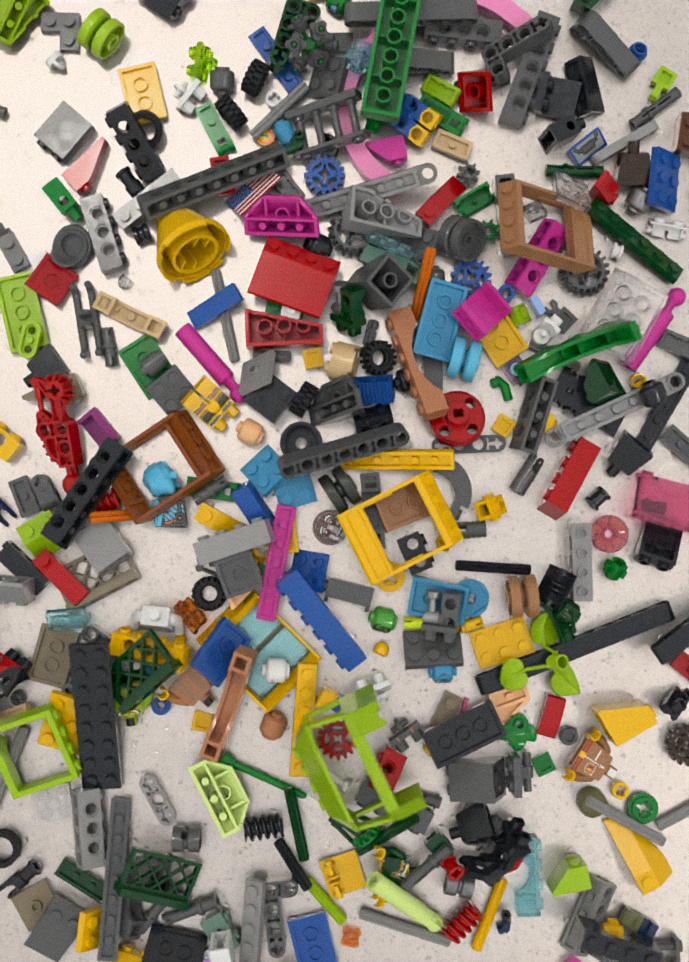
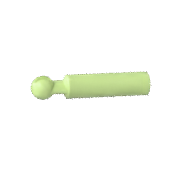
M378 871L373 872L367 879L366 887L368 890L414 921L420 922L429 931L438 932L443 927L444 920L439 913L429 909L426 904Z

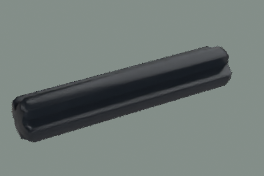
M279 838L274 842V846L304 892L312 887V883L285 840Z

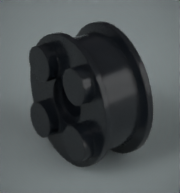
M295 422L289 425L283 431L280 438V448L283 455L302 450L296 446V441L299 438L306 439L307 445L305 448L323 444L318 429L307 422Z

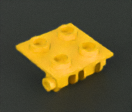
M355 849L319 861L331 899L335 897L337 900L344 897L343 894L366 887V880Z

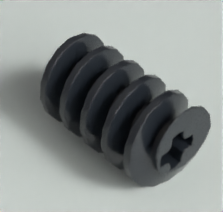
M275 813L274 819L268 814L267 820L264 819L263 815H260L259 821L253 816L252 822H249L248 818L245 817L243 824L245 842H247L248 836L251 842L255 840V836L260 841L263 838V834L266 839H270L271 833L274 838H277L279 832L284 837L283 819L280 818L278 813Z

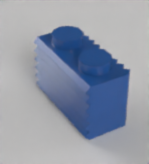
M393 374L354 378V383L362 394L364 406H370L375 403L388 405L394 402Z

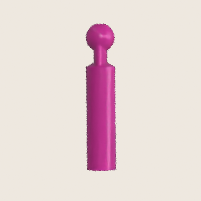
M677 287L668 292V302L665 307H658L641 330L643 339L633 342L620 360V364L634 373L638 370L673 320L672 310L674 307L680 306L685 302L686 293L683 289Z
M190 323L182 326L175 336L218 385H225L229 389L230 398L234 402H244L243 400L247 395L242 396L238 393L240 384H237L232 378L233 372Z

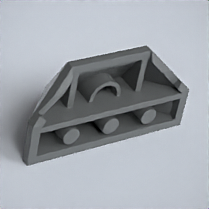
M344 375L321 385L308 411L311 424L316 427L343 421L364 413L365 409L359 388L349 375Z

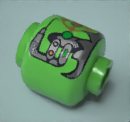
M377 606L368 615V622H370L372 630L389 633L397 625L398 616L395 615L393 609Z

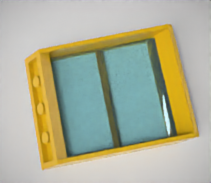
M252 590L235 609L231 610L229 606L196 640L202 646L222 616L229 619L252 639L247 647L258 651V655L245 692L268 714L296 685L297 662L318 663L322 658L278 612L276 613L275 622L256 619L260 594L256 590ZM268 658H284L286 663L290 664L289 679H286L284 683L266 682L265 676H261V666L266 664Z

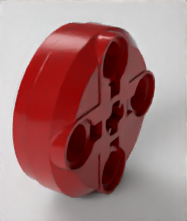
M451 391L445 393L444 396L449 409L446 416L429 420L431 432L440 444L451 447L470 445L478 440L485 425L484 409L479 400L467 392ZM466 403H471L474 407L470 409ZM471 428L474 429L477 433L470 434L467 430ZM446 430L449 432V435L443 436L440 434V431Z

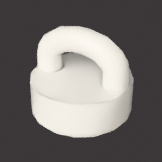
M54 50L45 61V64L50 69L57 67L63 70L66 68L65 63L62 61L64 55L59 50Z

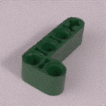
M305 0L286 1L270 54L269 65L272 73L282 74L286 69L287 60L290 56L291 50L279 44L290 40L294 30L286 29L284 26H289L292 23V18L297 15L304 17L313 14L315 16L313 18L309 17V20H307L308 28L311 22L319 23L321 10L317 4ZM289 9H296L297 11L292 12ZM278 56H280L281 61H279V63H276Z

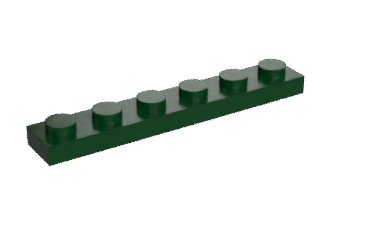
M597 197L594 198L585 212L666 280L674 284L684 269L622 219L619 214L610 209L603 201Z

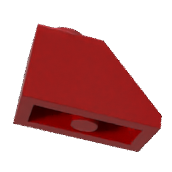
M605 169L587 195L593 200L597 197L606 205L609 203L613 205L619 197L616 193L620 187L609 171Z

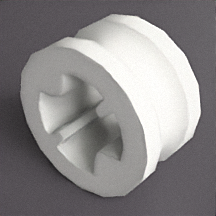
M277 90L269 91L265 97L266 104L270 109H274L283 100L281 93ZM273 96H277V99H279L275 104H272L271 100L269 101Z
M615 242L610 251L609 259L615 258L616 261H619L624 245L619 246Z

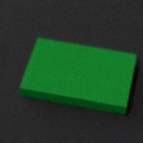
M144 334L119 350L118 354L147 399L151 400L153 397L145 387L172 365L168 360L165 364L166 366L153 377L144 375L139 368L142 366L140 364L141 360L158 349L165 356L156 340Z

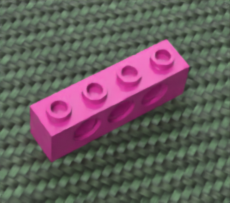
M544 218L528 244L558 253L566 241L565 228L557 220ZM520 257L504 283L513 286L518 295L530 298L540 280L546 274L549 265Z

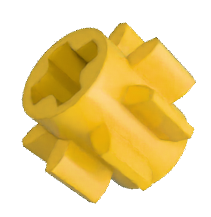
M607 918L606 923L602 922L601 929L623 939V924H619L617 918Z

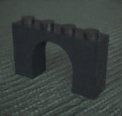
M576 915L571 934L580 950L620 962H661L663 952L652 937L633 931L630 941L621 939L601 929L596 920Z

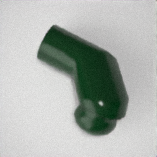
M303 130L295 131L291 143L283 146L286 149L287 155L302 149L306 137Z

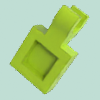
M661 65L650 83L655 87L648 100L654 103L661 91L667 93L678 74Z

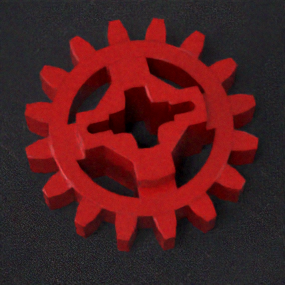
M344 719L342 722L335 721L328 725H322L324 730H318V733L322 735L317 737V741L322 742L318 747L319 749L324 748L323 755L330 754L329 759L336 756L337 760H340L341 755L346 759L348 752L350 754L354 753L352 747H356L352 738L350 744L346 740L349 731ZM335 726H341L342 728H341V729H334L333 727H335ZM326 733L330 737L328 744L325 742ZM342 735L341 742L339 740L334 742V736ZM335 748H342L343 750H341V751H335L334 749H335Z

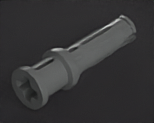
M216 892L203 899L197 898L195 903L190 904L188 911L176 909L162 914V921H165L163 925L166 927L197 914L203 916L206 912L213 909L219 910L221 909L220 900Z

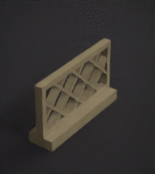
M85 555L66 564L65 566L68 569L72 567L70 572L73 575L83 576L81 582L83 586L86 578L96 581L94 587L88 590L90 593L77 606H74L62 594L66 603L65 607L68 613L75 614L141 579L131 558L129 557L125 560L130 569L120 572L117 571L118 566L111 570L113 573L108 581L100 580V575L97 578L88 576L91 564L89 561H85L87 559ZM80 562L88 563L84 574L75 572Z

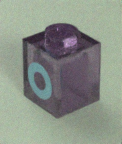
M519 355L501 367L513 387L517 384L519 386L525 384L520 382L514 369V365L523 361Z

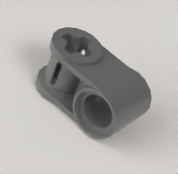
M38 474L32 478L31 486L44 512L62 503L61 497L48 475ZM40 479L45 480L43 486H38Z

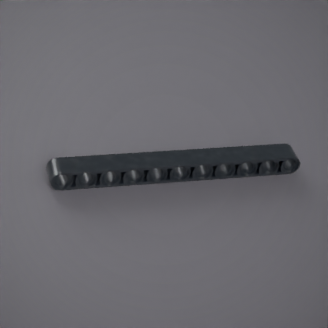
M665 600L575 635L573 641L569 643L558 642L548 647L558 651V654L566 655L570 662L671 622L676 618L669 601ZM543 648L517 659L522 661L524 668L546 664V659L552 653ZM503 664L474 676L481 695L504 688L500 682ZM550 669L530 670L525 673L530 678Z

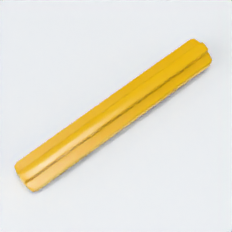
M504 878L495 883L482 916L483 921L480 922L471 947L477 952L482 951L508 881Z

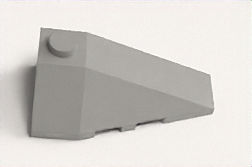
M352 184L342 212L341 229L359 234L420 239L422 237V219L404 208L400 209L391 204L392 201L386 198L384 200L376 195V192L372 189Z

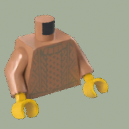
M191 666L167 689L164 686H160V689L163 691L162 694L155 693L159 700H167L182 706H194L200 700L208 708L216 700L208 692L213 684Z

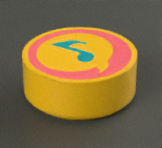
M270 127L257 139L260 146L265 147L275 142V134Z

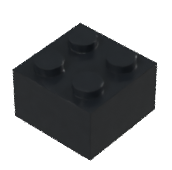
M273 375L272 383L247 394L243 401L276 425L291 405L297 392Z

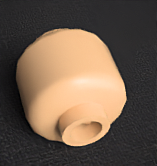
M247 418L244 422L240 420L235 429L238 432L237 439L249 446L258 445L265 433L263 425L251 418Z

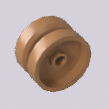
M523 575L521 582L517 576L506 577V602L510 618H522L524 611L528 617H539L540 600L535 575Z

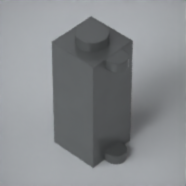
M330 576L329 580H325L323 591H326L323 601L327 602L328 597L365 606L364 612H368L374 588Z

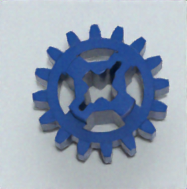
M324 154L323 159H320L319 155L316 156L317 161L311 159V166L306 165L305 169L308 172L304 173V177L309 178L305 180V184L310 185V192L315 190L316 196L319 193L323 195L339 190L338 185H344V182L341 180L345 179V174L342 173L344 167H339L340 160L334 162V156L327 159L326 154ZM324 169H326L327 173L325 183L323 182L322 178ZM314 181H317L321 187L317 186ZM331 182H335L332 186L328 187Z
M477 258L473 262L465 263L460 260L459 266L454 265L453 267L456 272H451L450 276L454 277V279L450 280V282L472 289V291L468 290L466 299L481 287L479 283L481 276H483V284L487 281L492 282L487 279L492 276V273L486 272L489 266L483 267V260L480 263H477ZM461 271V272H462V275H463V278L459 281V280H458V275H459V272ZM468 275H469L470 277H472V276L475 277L474 280H473V282H472V280H469V281L467 280Z

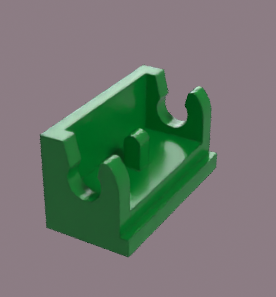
M487 181L454 200L452 206L457 215L470 218L495 202L494 193L491 194L489 190L490 185Z

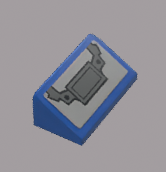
M596 127L572 146L566 155L575 166H581L593 154L608 144L600 129Z

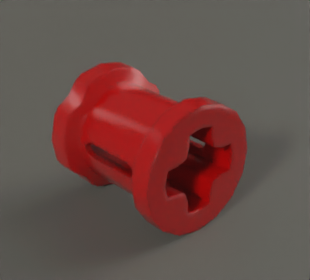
M449 855L440 863L441 868L446 870L447 876L451 881H456L463 876L464 869L461 865H458L454 855Z

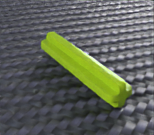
M309 876L312 887L308 891L339 925H342L347 920V916L317 882Z

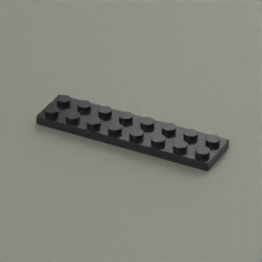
M110 642L70 643L68 648L78 748L83 768L81 770L82 787H98L100 789L122 788Z

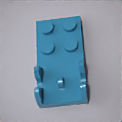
M433 277L430 278L420 320L414 332L415 339L412 342L413 354L449 363L459 327L458 320L451 312L466 300L468 287Z

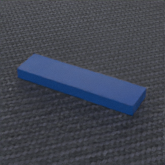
M262 26L249 35L248 39L265 63L269 65L274 40L266 28ZM278 56L276 63H279V61H281L280 56ZM289 62L282 74H274L288 94L301 82H304L299 74L291 69Z

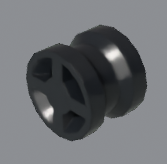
M146 223L141 224L138 228H131L138 246L142 245L145 241H153Z

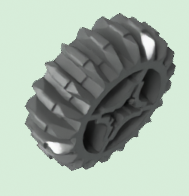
M341 210V216L335 213L334 218L336 220L330 219V224L333 226L328 227V231L332 232L328 234V237L334 239L331 241V246L337 245L335 248L336 252L343 249L342 256L349 252V258H352V253H356V257L359 258L360 251H363L365 245L376 244L377 240L373 237H379V235L357 233L350 238V231L342 230L347 235L346 242L343 243L337 233L338 228L341 229L343 210ZM355 240H365L360 245L350 246Z
M600 250L596 254L594 253L596 270L587 271L585 276L582 273L575 274L558 269V273L563 274L558 279L565 280L561 286L565 287L568 285L567 292L569 293L571 290H574L573 296H577L580 292L581 298H584L586 293L588 297H591L593 292L598 294L600 292L599 288L603 289L605 287L603 282H608L609 280L605 276L610 274L609 270H605L609 263H603L606 256L600 258ZM598 275L595 284L586 286L589 277ZM571 276L577 277L579 284L575 283Z

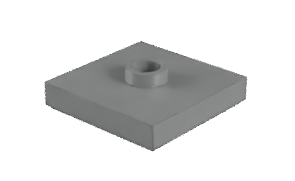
M271 349L243 363L239 394L245 396L272 383L276 352Z

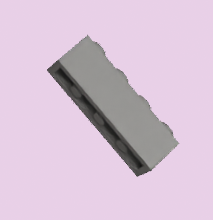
M261 516L252 519V524L246 526L244 523L234 525V530L227 532L226 529L215 532L216 536L209 538V535L197 538L198 542L193 543V548L199 566L276 541L269 518L263 520Z

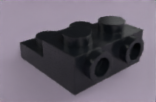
M646 519L643 524L641 537L637 542L634 558L638 559V562L642 565H656L660 571L671 570L677 562L683 531Z

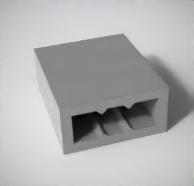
M112 522L91 523L87 527H82L74 538L95 572L102 577L134 554Z

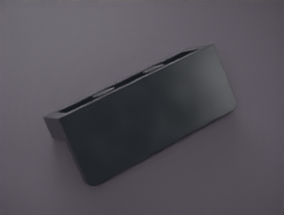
M579 55L565 62L568 80L582 83L575 110L577 118H584L592 113H604V105L593 59Z
M12 540L6 541L1 546L3 549L0 551V562L14 576L36 578L35 595H39L50 581L32 563L33 560Z

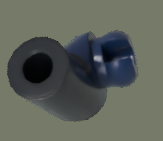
M504 910L501 913L502 923L497 924L499 934L505 932L507 934L510 931L511 913L508 910Z

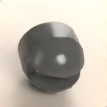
M23 690L14 691L10 696L11 703L15 706L24 704L27 700L26 693ZM14 696L17 697V698H19V699H22V701L20 702V701L14 699Z

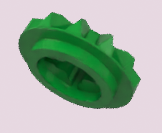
M640 792L633 795L628 801L627 810L632 819L641 824H647L656 818L659 807L653 796L649 793ZM643 803H645V807H647L649 811L642 810V812H640V809L636 805H643Z
M375 826L360 830L358 833L360 837L357 838L355 836L353 839L354 846L364 847L371 843L378 836L380 827Z

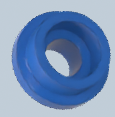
M636 42L629 47V50L639 61L646 58L647 46L644 43Z
M155 697L151 703L152 711L157 715L166 714L171 707L169 701L159 700L158 697ZM159 702L164 704L163 709L158 708L157 704Z

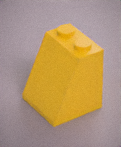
M640 700L590 706L606 736L617 747L658 723L655 719L657 714L653 707H649L647 703L644 704Z

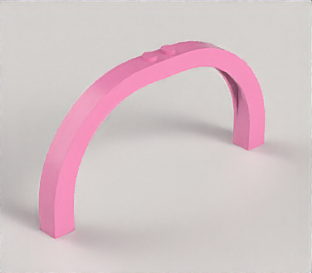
M476 0L477 13L493 20L503 21V28L508 32H511L532 18L531 15L511 0ZM372 27L370 36L360 42L358 51L351 59L343 91L351 88L358 89L359 83L369 67L376 27ZM348 106L340 107L338 114L342 133L345 136L353 133ZM352 143L344 146L349 160L365 181L392 174L373 157L364 143Z

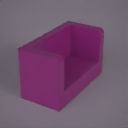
M93 407L77 420L78 424L85 428L99 448L108 436L116 442L122 438L96 407Z

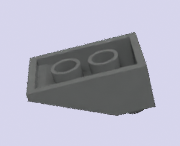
M54 894L24 942V945L58 962L76 939L79 914L85 909Z

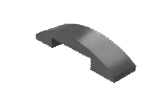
M379 472L360 474L363 503L373 496L381 494ZM372 504L364 508V511L383 548L386 549L384 527L375 505Z

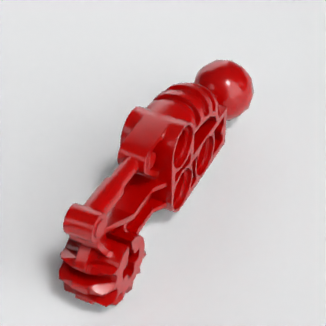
M57 372L53 375H48L44 379L41 376L33 377L30 380V384L34 387L39 409L36 413V434L43 441L42 447L46 449L47 453L45 454L50 457V461L56 462L59 468L66 467L67 475L62 481V487L64 492L67 493L81 474L78 473L77 466L83 464L84 461L77 422L75 419L69 418L66 405L70 404L71 398L76 395L72 391L76 386H72L73 379H68V374ZM43 393L50 402L52 414L44 409Z

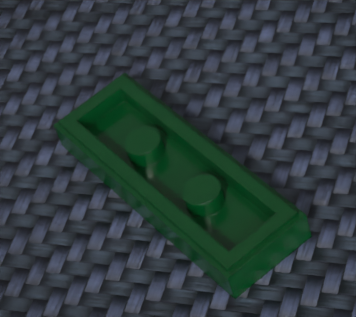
M65 856L54 875L102 905L104 880L89 870L82 871L77 868L76 862Z

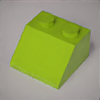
M49 509L15 528L24 545L35 557L46 548L52 553L62 549L40 534L44 525L55 513V509Z
M568 854L565 856L566 858L560 859L546 881L553 897L592 889L588 867L582 857L577 854Z

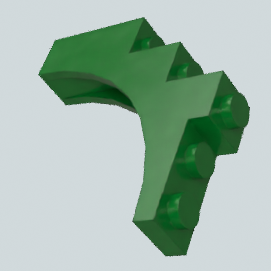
M617 320L609 321L587 333L576 334L560 344L545 347L514 365V369L521 383H531L578 359L615 346L638 342L643 337L636 320L617 322Z

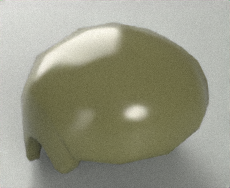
M594 786L582 788L576 797V804L579 810L590 818L601 816V813L586 806L585 800L588 796H592L607 805L605 795L599 788Z

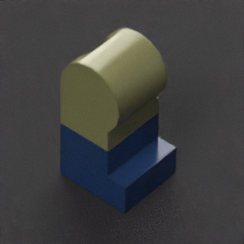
M628 906L624 907L618 918V921L637 933L650 936L652 939L659 929L658 924L653 919Z

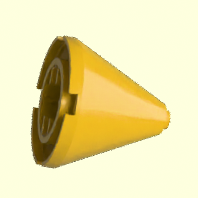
M186 207L157 218L156 263L163 277L170 282L175 283V280H182L184 283H190L211 274V270L217 269L222 264L223 260L221 257L225 251L229 253L231 240L228 232L222 224Z

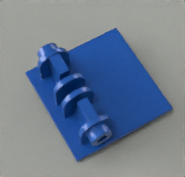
M299 549V552L294 553L292 567L295 566L315 592L323 593L329 555Z

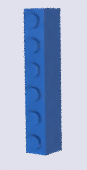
M295 566L276 580L279 585L276 587L283 597L287 595L290 599L288 603L294 611H300L302 614L300 618L306 626L310 624L313 627L312 633L318 640L322 639L325 642L324 648L330 655L334 653L338 658L335 661L341 669L346 668L350 672L367 659L363 650Z

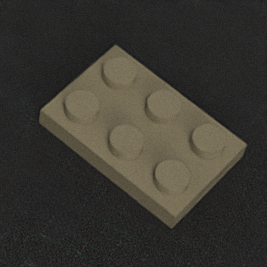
M42 623L31 661L32 667L28 672L29 680L63 689L71 669L68 646L70 643H78L81 632Z

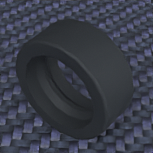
M148 110L134 112L138 120L146 118L153 122L156 133L150 141L153 147H155L162 137V123L155 113ZM128 123L126 124V130L130 128ZM137 139L129 141L135 147L140 145Z
M0 829V837L6 838L13 846L11 856L5 860L0 859V869L12 865L19 857L22 849L20 838L9 829Z

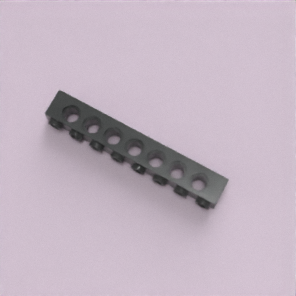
M278 142L137 195L136 199L141 213L147 221H151L287 168L290 165L286 149Z

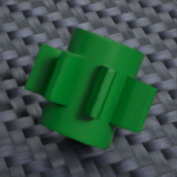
M493 219L488 223L484 220L482 221L485 230L489 228L491 232L490 235L486 234L485 244L489 240L494 243V236L500 235V232L497 231L499 224H493Z
M613 557L612 560H606L603 571L608 579L618 581L619 577L624 579L628 573L626 571L628 567L622 558Z

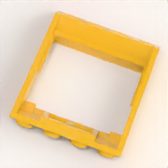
M430 470L336 516L371 586L464 539ZM414 482L445 544L393 568L364 508Z

